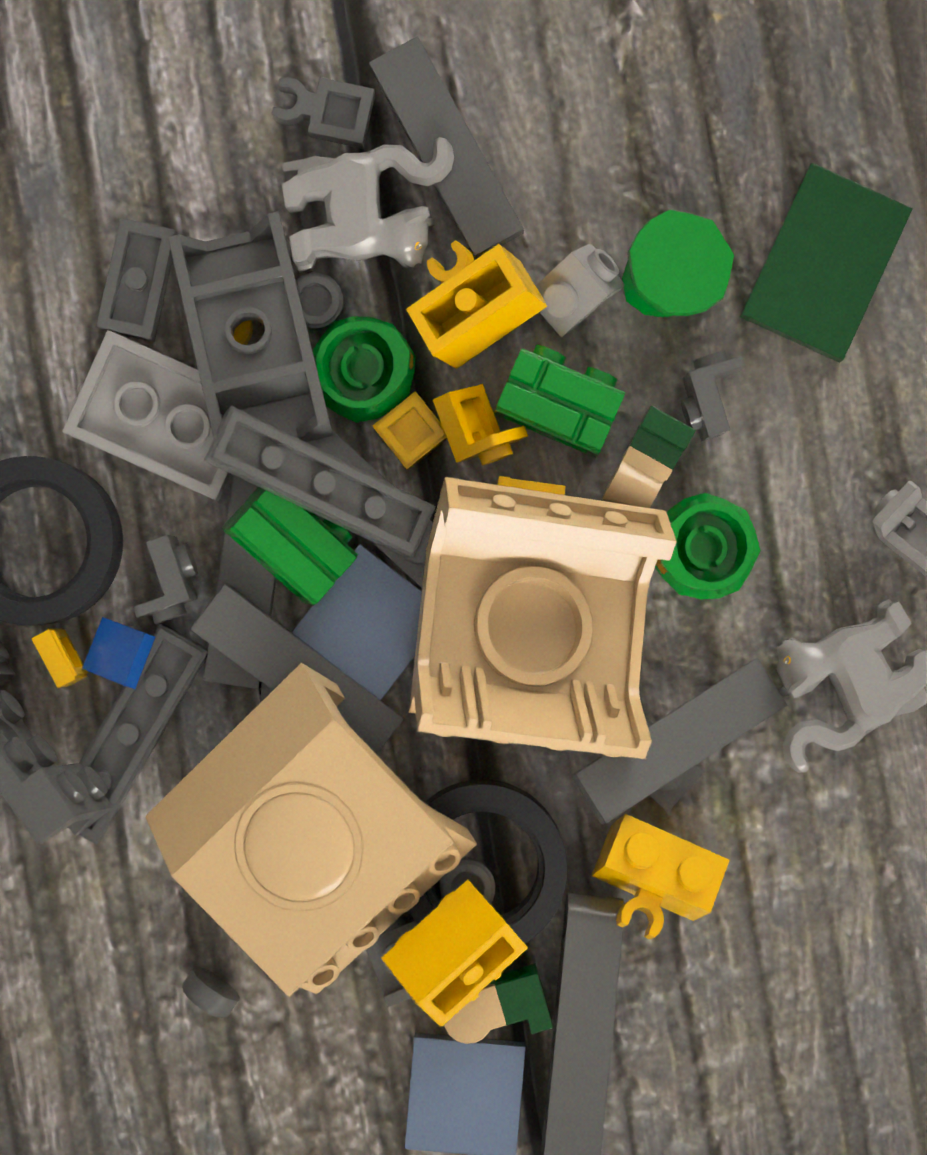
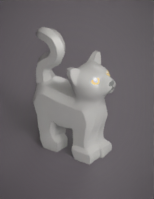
M441 137L435 139L433 158L428 163L420 162L414 154L402 145H382L368 152L344 153L337 158L313 156L282 163L283 172L287 180L282 183L285 207L288 212L304 211L307 203L312 201L325 202L326 224L304 229L289 236L293 263L297 265L298 271H313L316 260L319 258H341L362 261L380 255H387L396 259L404 268H414L421 265L424 250L428 246V228L435 226L434 219L429 218V208L425 206L406 209L385 219L381 218L380 174L385 169L394 167L409 182L425 186L438 183L452 170L454 154L452 145L448 140Z
M890 599L877 603L873 606L874 619L862 624L835 629L817 643H803L794 638H788L777 646L779 662L776 669L782 686L778 689L781 696L786 697L790 695L793 698H798L808 692H812L828 676L837 692L847 721L840 728L820 720L799 722L791 728L783 743L784 758L791 769L798 773L807 772L809 764L805 755V746L810 742H815L835 751L855 746L872 730L890 722L894 716L915 712L927 704V650L917 649L906 655L905 666L895 671L890 669L881 652L884 647L901 636L912 624L899 601L892 602Z

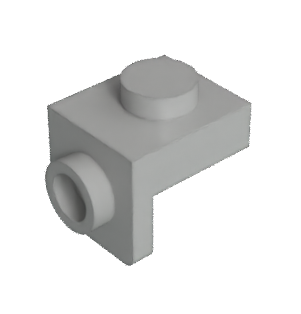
M588 244L571 252L536 285V288L547 304V307L540 311V313L561 338L570 333L606 299L618 293L625 286L618 276L619 269L614 260L605 251L595 249L593 245Z
M908 481L900 491L894 489L882 498L875 509V517L872 522L878 539L927 577V501L922 497L920 487L912 481Z

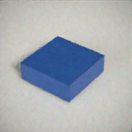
M102 617L82 669L123 686L136 689L156 637Z

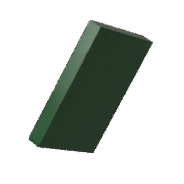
M811 162L739 317L840 363L847 354L913 208Z

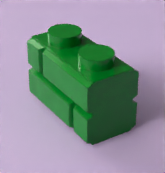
M535 345L533 352L521 348L497 403L494 415L519 426H525L526 429L596 458L604 445L626 393L615 388L618 379L593 367H587L584 374L563 366L566 360L564 355L542 345Z
M257 487L222 528L226 534L304 604H317L358 556L347 545L353 537L345 528L327 519L322 521L314 513L260 487Z

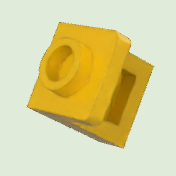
M483 384L451 391L433 399L440 418L441 428L448 439L456 463L479 457L482 466L511 456L513 451L510 444L528 437L525 426L500 431Z

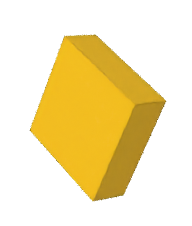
M416 391L372 425L407 471L447 439L441 428L440 421Z
M48 629L31 638L57 688L71 686L88 677V671L82 669L83 662L65 629Z

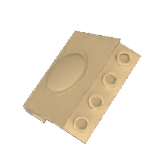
M445 477L426 549L409 713L416 714L418 731L434 733L443 737L460 736L491 740L501 744L517 743L542 746L559 751L567 749L599 753L609 757L624 756L645 759L652 741L640 701L639 681L650 580L657 560L670 561L677 542L667 512L665 510Z
M300 663L145 816L171 876L288 997L293 995L299 988L318 994L324 987L332 984L343 969L364 950L371 947L391 924L404 912L413 908L423 894L445 874L456 868L460 860L477 845L466 827L423 803L350 728L337 709V706L345 699L338 685L303 663Z

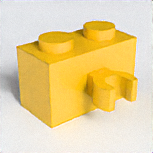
M455 240L451 243V247L457 255L456 265L452 269L445 271L441 263L433 257L427 260L430 274L442 284L406 309L431 354L455 369L461 367L547 307L546 302L521 261L500 244H497L474 261L470 250Z
M624 814L610 826L591 876L635 895L634 898L621 906L617 913L616 922L618 926L623 928L629 924L633 911H642L648 918V927L645 930L644 937L650 940L656 937L663 927L664 915L661 907L692 921L711 913L730 860Z
M467 879L459 888L447 894L440 901L438 907L417 926L404 933L381 959L416 1004L442 1027L469 1001H475L479 997L478 993L492 980L499 979L501 972L528 947Z

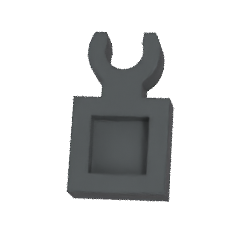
M284 77L279 79L278 87L280 92L295 95L297 103L293 108L287 110L273 107L272 116L275 121L282 125L292 126L307 120L310 121L308 127L310 138L364 149L375 99L374 89L319 77L317 91L314 93L307 91L304 85L294 78Z

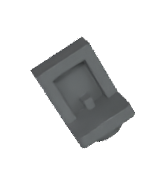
M725 351L703 356L693 361L695 370L689 371L682 378L688 398L681 400L684 419L688 426L698 430L701 442L722 436L730 431L716 380L736 374L745 368L743 356L727 359Z
M165 535L146 542L164 596L136 605L133 608L137 618L152 615L154 623L159 624L187 614L184 604L198 599L191 580V576L197 575L198 570L189 545L187 543L179 545L176 536Z

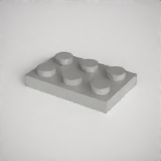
M107 330L62 432L219 501L231 473L204 461L214 438L198 370Z

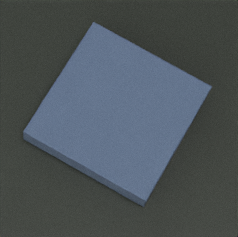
M359 545L355 550L358 554L356 560L335 581V584L323 598L310 608L292 633L381 700L415 656L422 591L365 547Z
M415 1032L405 1149L467 1155H516L525 1042L482 1039L476 1043L464 1044L456 1041L450 1035Z

